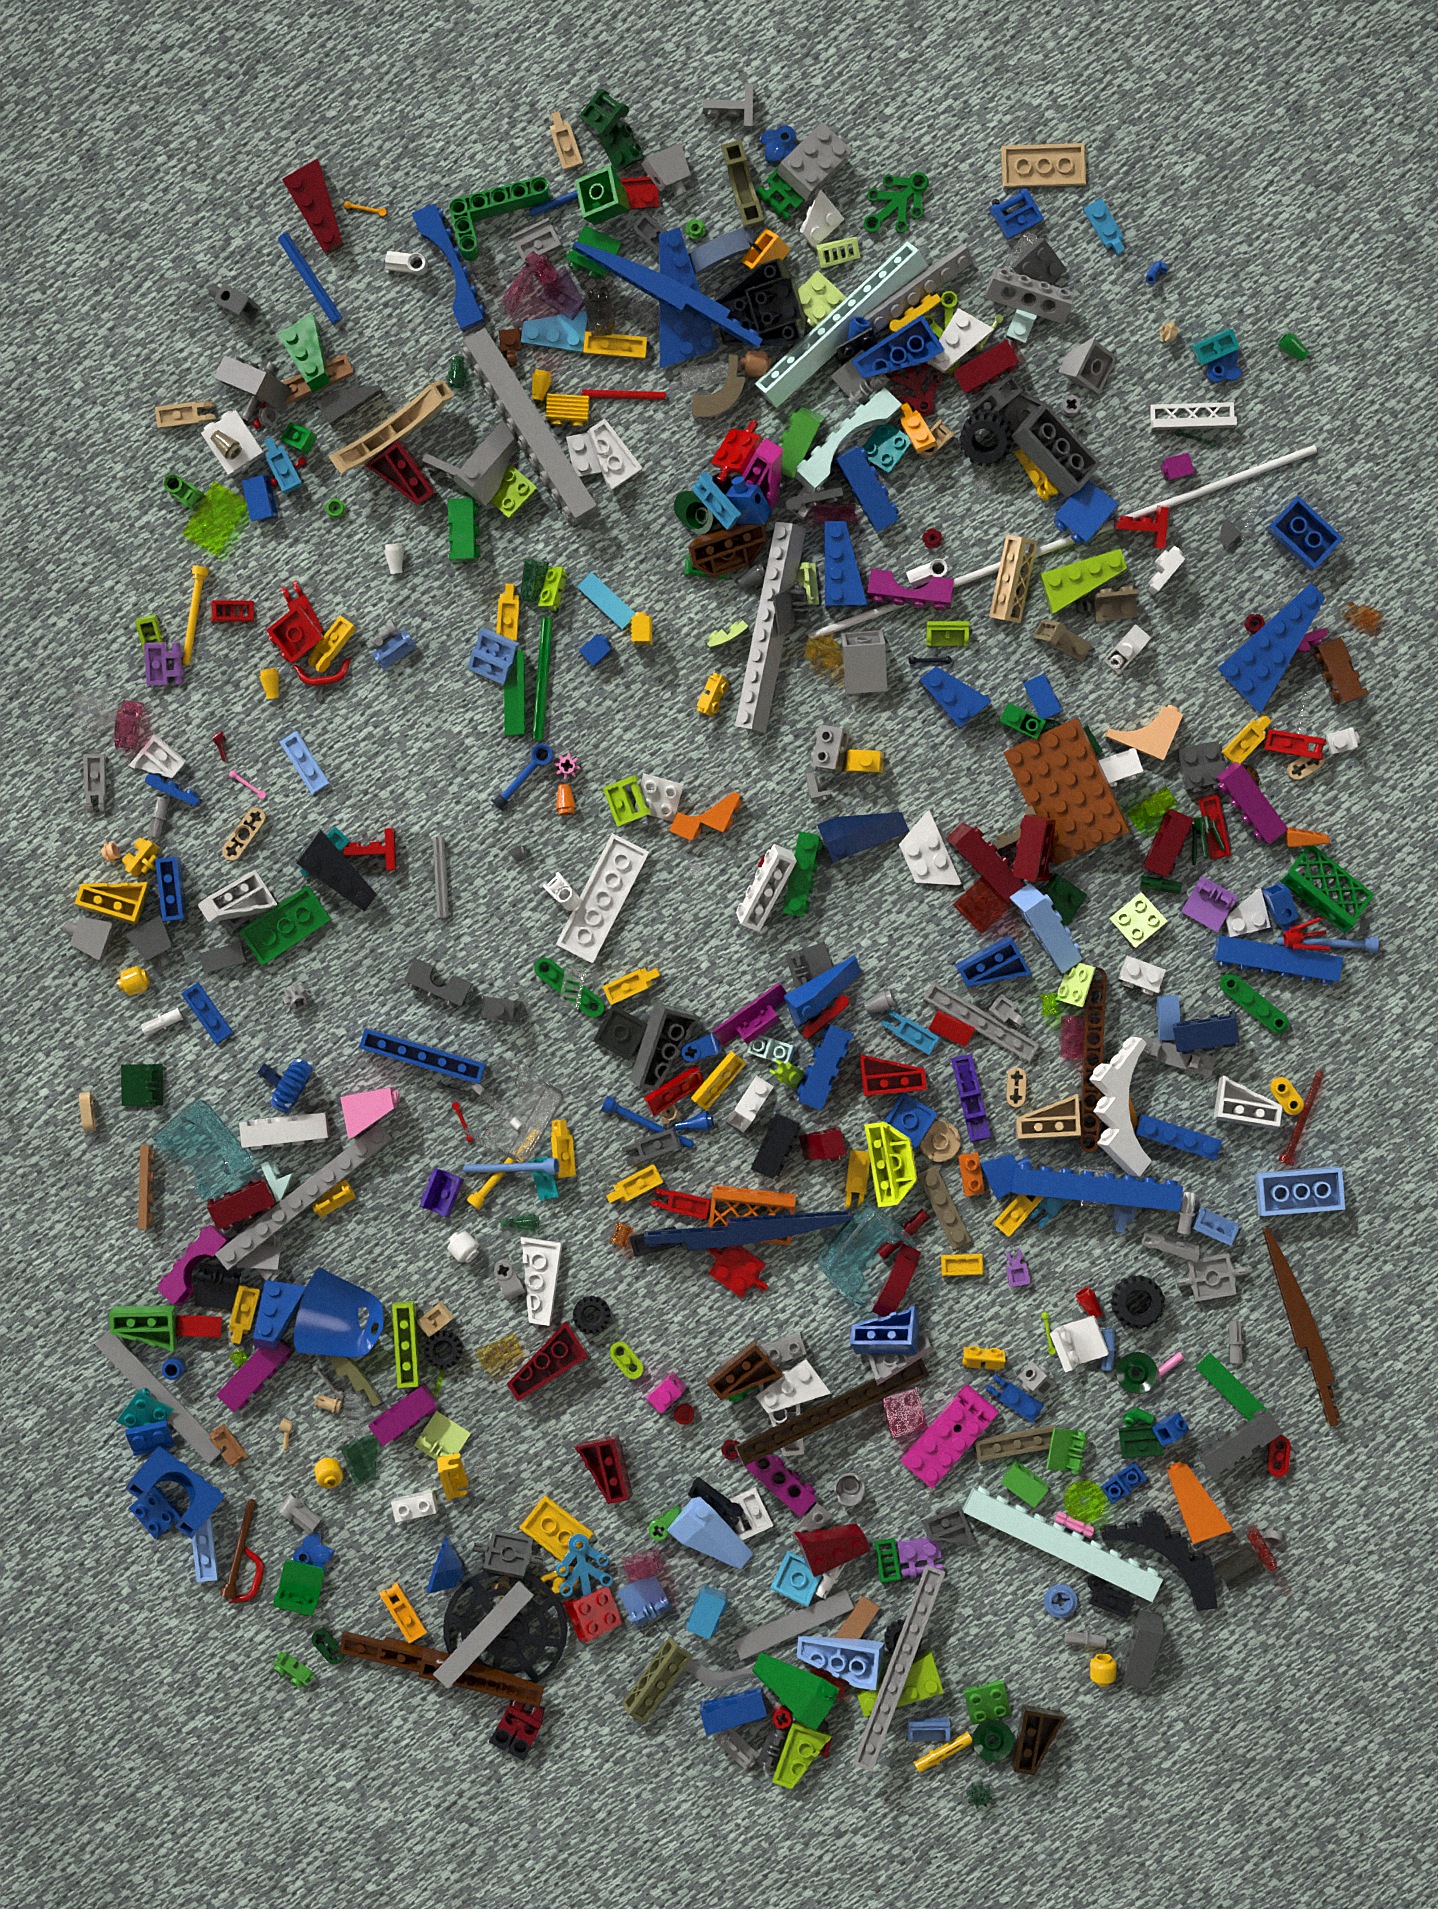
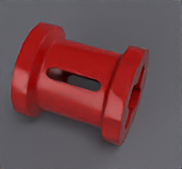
M778 1706L773 1711V1722L776 1727L784 1729L791 1723V1712L786 1706ZM782 1713H784L785 1718H783L782 1721H779L778 1716H781Z

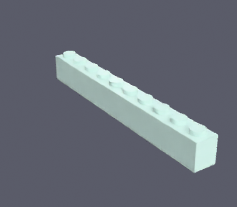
M906 242L806 335L803 340L761 377L755 385L765 399L776 408L781 405L836 353V347L847 341L850 321L854 317H863L918 277L929 266L920 251L909 242Z
M981 1486L978 1489L972 1488L962 1509L964 1513L1153 1602L1163 1581L1162 1577L1159 1576L1160 1572L1151 1567L1145 1569L1140 1566L1141 1563L1132 1558L1126 1560L1121 1557L1122 1554L1114 1549H1110L1109 1552L1102 1548L1103 1545L1095 1540H1092L1090 1543L1084 1540L1085 1536L1075 1531L1071 1534L1065 1531V1526L1056 1522L1052 1525L1046 1522V1517L1035 1513L1033 1516L1027 1513V1508L1019 1504L1016 1507L1008 1504V1499L1000 1495L997 1498L989 1495L990 1491Z

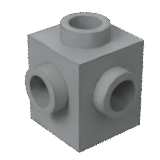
M1031 1362L1018 1376L1024 1382L1022 1387L1030 1394L1034 1392L1041 1399L1056 1385L1048 1376L1050 1372L1042 1364L1038 1367L1035 1363Z

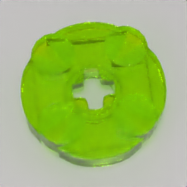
M1077 1480L1068 1486L1064 1493L1063 1503L1067 1513L1073 1519L1091 1522L1102 1514L1106 1498L1098 1484L1091 1480ZM1083 1495L1090 1497L1087 1506L1079 1504L1080 1497Z

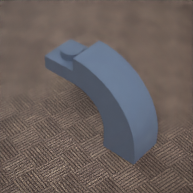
M741 228L729 232L690 252L688 255L695 275L706 273L732 257L747 253L751 247L757 250L758 247L755 244L757 238L753 229L742 230Z

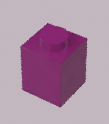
M1189 453L1166 458L1162 461L1163 465H1160L1162 476L1167 478V482L1194 474Z

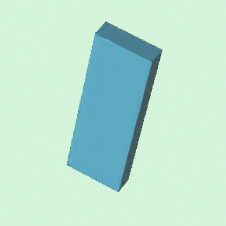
M592 572L577 586L582 593L622 630L631 622L630 618L635 616V612Z

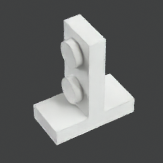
M756 1075L726 1122L744 1133L774 1086Z

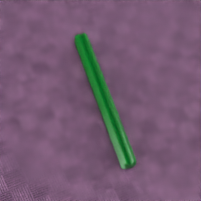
M548 617L542 618L532 731V740L543 741L553 627V619Z

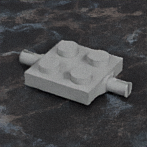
M1229 1253L1201 1257L1197 1262L1187 1261L1189 1268L1188 1277L1176 1279V1282L1178 1283V1288L1190 1286L1193 1290L1194 1301L1197 1302L1235 1295L1236 1277L1248 1275L1246 1267L1234 1269Z

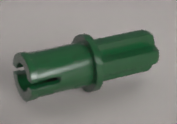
M1141 875L1139 888L1156 890L1158 893L1162 891L1180 894L1182 883L1162 879L1163 877L1159 879Z

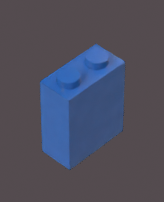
M1088 480L1081 490L1072 494L1055 514V527L1063 533L1066 531L1070 534L1071 539L1076 544H1082L1087 547L1118 510L1119 503Z

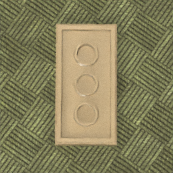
M1085 143L1001 146L1002 189L1086 186Z

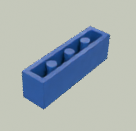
M1141 1113L1134 1133L1213 1160H1216L1222 1143L1220 1139Z

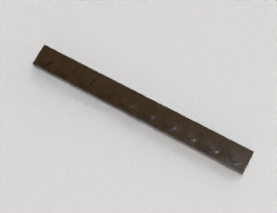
M920 1358L879 1385H877L875 1378L736 1445L735 1449L742 1465L746 1466L928 1377V1371L922 1358Z

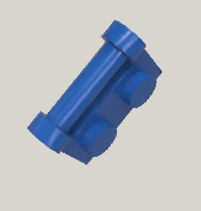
M1026 188L1020 190L1019 194L999 205L994 204L989 207L990 214L996 219L1007 240L1044 220ZM1022 201L1026 204L1005 217L1002 214L1003 211Z

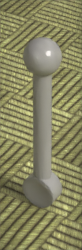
M318 1365L313 1366L312 1371L325 1381L339 1400H342L344 1393L336 1389L320 1371Z

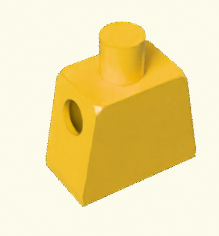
M871 750L846 751L844 772L883 774V752Z

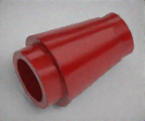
M1086 1287L1077 1292L1075 1295L1076 1301L1089 1316L1098 1318L1103 1314L1094 1290Z

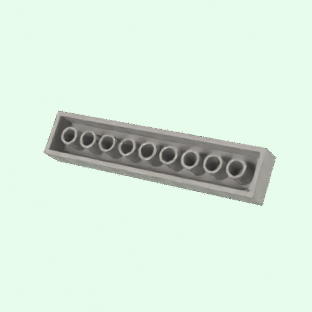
M486 328L463 340L462 356L467 364H472L476 379L484 383L486 395L489 399L493 398L496 402L495 408L501 417L504 416L508 422L506 426L511 434L516 433L520 449L528 453L530 465L534 470L538 469L541 476L539 478L542 484L550 488L552 492L550 494L556 505L560 504L563 511L561 513L566 522H571L574 526L594 514L597 506Z

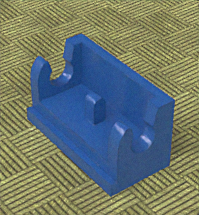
M261 475L242 480L249 516L252 522L278 518L269 476Z
M1046 673L1023 683L1040 718L1045 720L1063 711Z

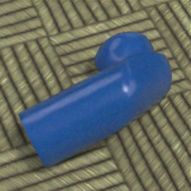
M1156 261L1147 272L1146 282L1154 284L1158 273H1166L1167 263Z

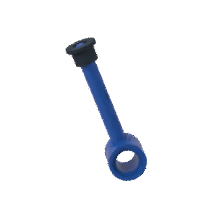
M538 744L533 748L531 753L532 761L502 795L499 794L494 800L491 799L499 809L504 811L503 808L507 805V800L538 766L541 767L552 762L554 752L551 747L545 744ZM541 749L548 751V757L544 761L539 760L537 757V753Z

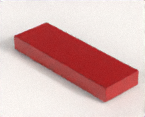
M1219 794L1199 798L1198 804L1201 817L1210 815V821L1215 820L1216 829L1225 847V850H1221L1210 828V832L1205 833L1210 860L1231 856Z
M696 1065L692 1066L644 1097L650 1113L656 1116L701 1087L704 1079L699 1068Z

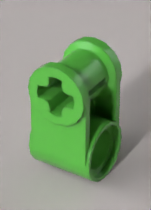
M176 474L167 475L164 479V488L192 511L194 504L200 496H204V493L187 483ZM177 479L179 481L178 488L171 490L169 488L170 481Z
M679 1505L672 1507L671 1511L667 1510L663 1515L650 1523L649 1533L654 1540L661 1541L671 1535L667 1529L682 1512ZM657 1525L659 1528L664 1527L661 1529L662 1534L660 1535L657 1532L653 1533L655 1531L654 1527Z

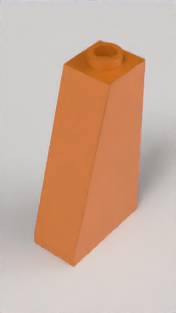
M1182 1462L1171 1464L1170 1469H1167L1166 1472L1192 1544L1232 1531L1231 1526L1186 1463L1182 1464Z

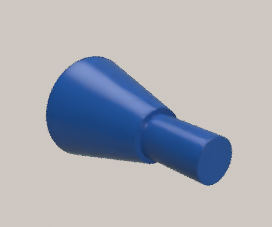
M705 1111L687 1121L676 1122L675 1129L676 1131L684 1129L711 1131V1127L714 1126V1119L712 1114Z

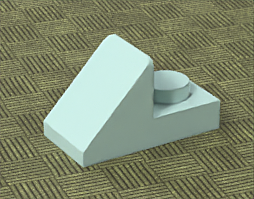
M1017 309L1006 337L1025 344L1037 315Z
M269 1160L260 1164L276 1202L283 1200L294 1172L278 1178L277 1175L280 1172L276 1163H272Z

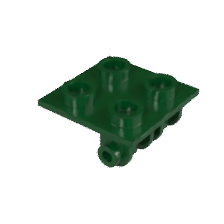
M121 1064L122 1106L164 1105L163 1064Z

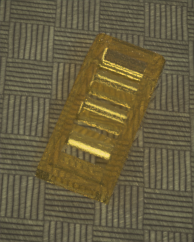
M514 1333L475 1350L483 1370L522 1353ZM510 1340L514 1349L513 1352H510L506 1341ZM501 1343L506 1353L504 1356L498 1346ZM494 1347L498 1356L497 1359L494 1358L490 1348ZM484 1351L487 1352L491 1362L487 1363L483 1354Z

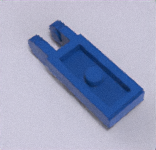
M151 773L145 778L146 784L189 804L198 807L202 802V799L197 798L198 793L189 789L186 792L179 790L180 785L169 780L166 784L163 778Z
M995 1374L993 1376L994 1381L1005 1386L1004 1390L1000 1393L993 1386L989 1385L985 1389L1033 1423L1044 1407V1404L1011 1382H1007Z

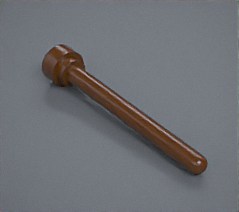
M249 1499L247 1502L228 1581L221 1588L220 1595L226 1598L236 1599L237 1597L236 1580L256 1504L254 1499Z

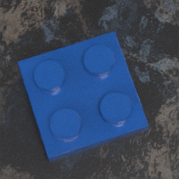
M902 1092L884 1122L909 1137L912 1147L918 1149L939 1114L905 1092Z

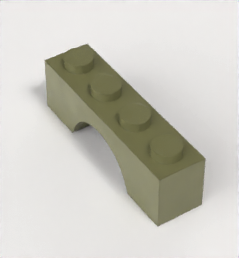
M742 140L721 145L722 156L743 229L764 226V217L754 190Z

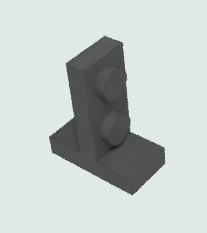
M1009 374L972 405L967 412L971 415L973 413L977 414L978 410L986 412L987 409H991V412L995 413L996 410L999 411L1021 393L1023 389Z

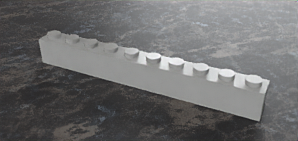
M775 523L735 727L749 731L766 733L786 634V632L781 636L778 634L773 596L796 582L806 534L805 528L793 523Z

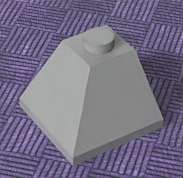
M1091 338L1067 353L1058 372L1068 380L1099 395L1118 357L1098 341Z

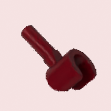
M219 731L213 735V741L219 749L222 761H225L227 757L222 742L227 739L223 732Z

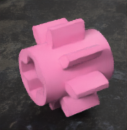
M570 753L567 754V758L559 755L560 763H554L555 766L560 768L557 771V775L563 772L564 779H567L568 774L576 777L574 771L575 769H580L579 766L575 765L578 758L570 759ZM566 761H570V764L573 765V768H569L568 772H565V768L562 767V764H566Z

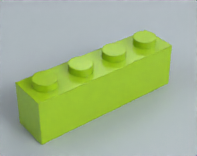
M415 1301L394 1302L392 1304L397 1388L418 1387L421 1382Z

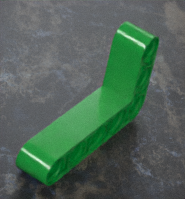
M541 176L452 200L449 210L462 257L467 261H474L480 255L473 226L474 221L547 202L551 197L548 181ZM540 188H543V189H544L543 191H540V192L537 191V190L540 189ZM518 194H524L521 197H516ZM499 199H504L502 202H496ZM458 210H464L461 213H456ZM463 228H469L466 231H461ZM468 246H473L472 249L466 250Z

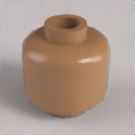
M749 350L746 353V357H742L741 369L745 370L747 377L761 378L770 370L771 357H768L766 351Z

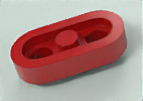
M1279 1435L1268 1446L1267 1469L1275 1477H1282L1289 1470L1291 1443L1284 1435ZM1278 1441L1283 1443L1281 1448H1276ZM1276 1462L1281 1463V1467L1279 1469H1274V1464Z

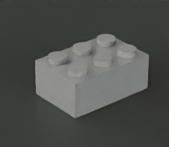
M821 122L780 163L776 173L807 201L817 189L847 162L853 150Z

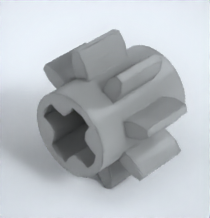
M292 984L284 990L286 996L282 997V1000L290 1010L292 1008L301 1009L308 1003L306 998L310 995L302 984L299 986Z

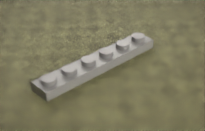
M964 244L960 245L865 314L863 318L869 321V328H873L874 334L971 265L973 260L968 248Z

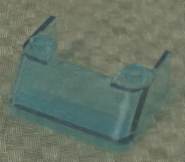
M863 1202L852 1214L853 1220L846 1221L818 1258L819 1268L841 1295L864 1308L867 1304L858 1294L865 1281L864 1275L860 1270L883 1241L886 1240L890 1244H895L902 1240L913 1247L916 1245L915 1241L901 1225L870 1202Z

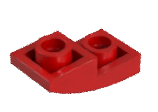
M177 1315L176 1336L221 1338L222 1317Z

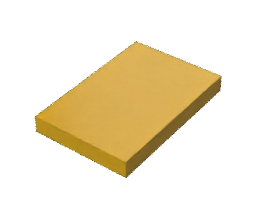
M544 1495L519 1527L560 1561L568 1553V1541L573 1535L583 1534L589 1541L594 1534L546 1495ZM577 1542L576 1548H580L582 1542Z

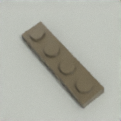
M936 1165L918 1173L917 1176L952 1249L970 1242V1236Z
M1050 1425L978 1438L974 1441L978 1461L1050 1449L1053 1428H1057V1426Z

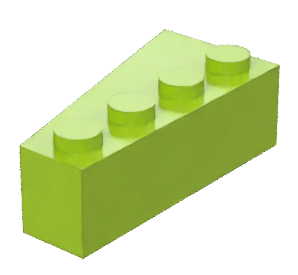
M1114 550L1041 573L1039 578L1051 616L1124 572L1127 566L1122 550Z
M931 1648L914 1658L896 1707L944 1693ZM884 1677L879 1679L877 1690L863 1688L857 1692L864 1717L871 1715Z

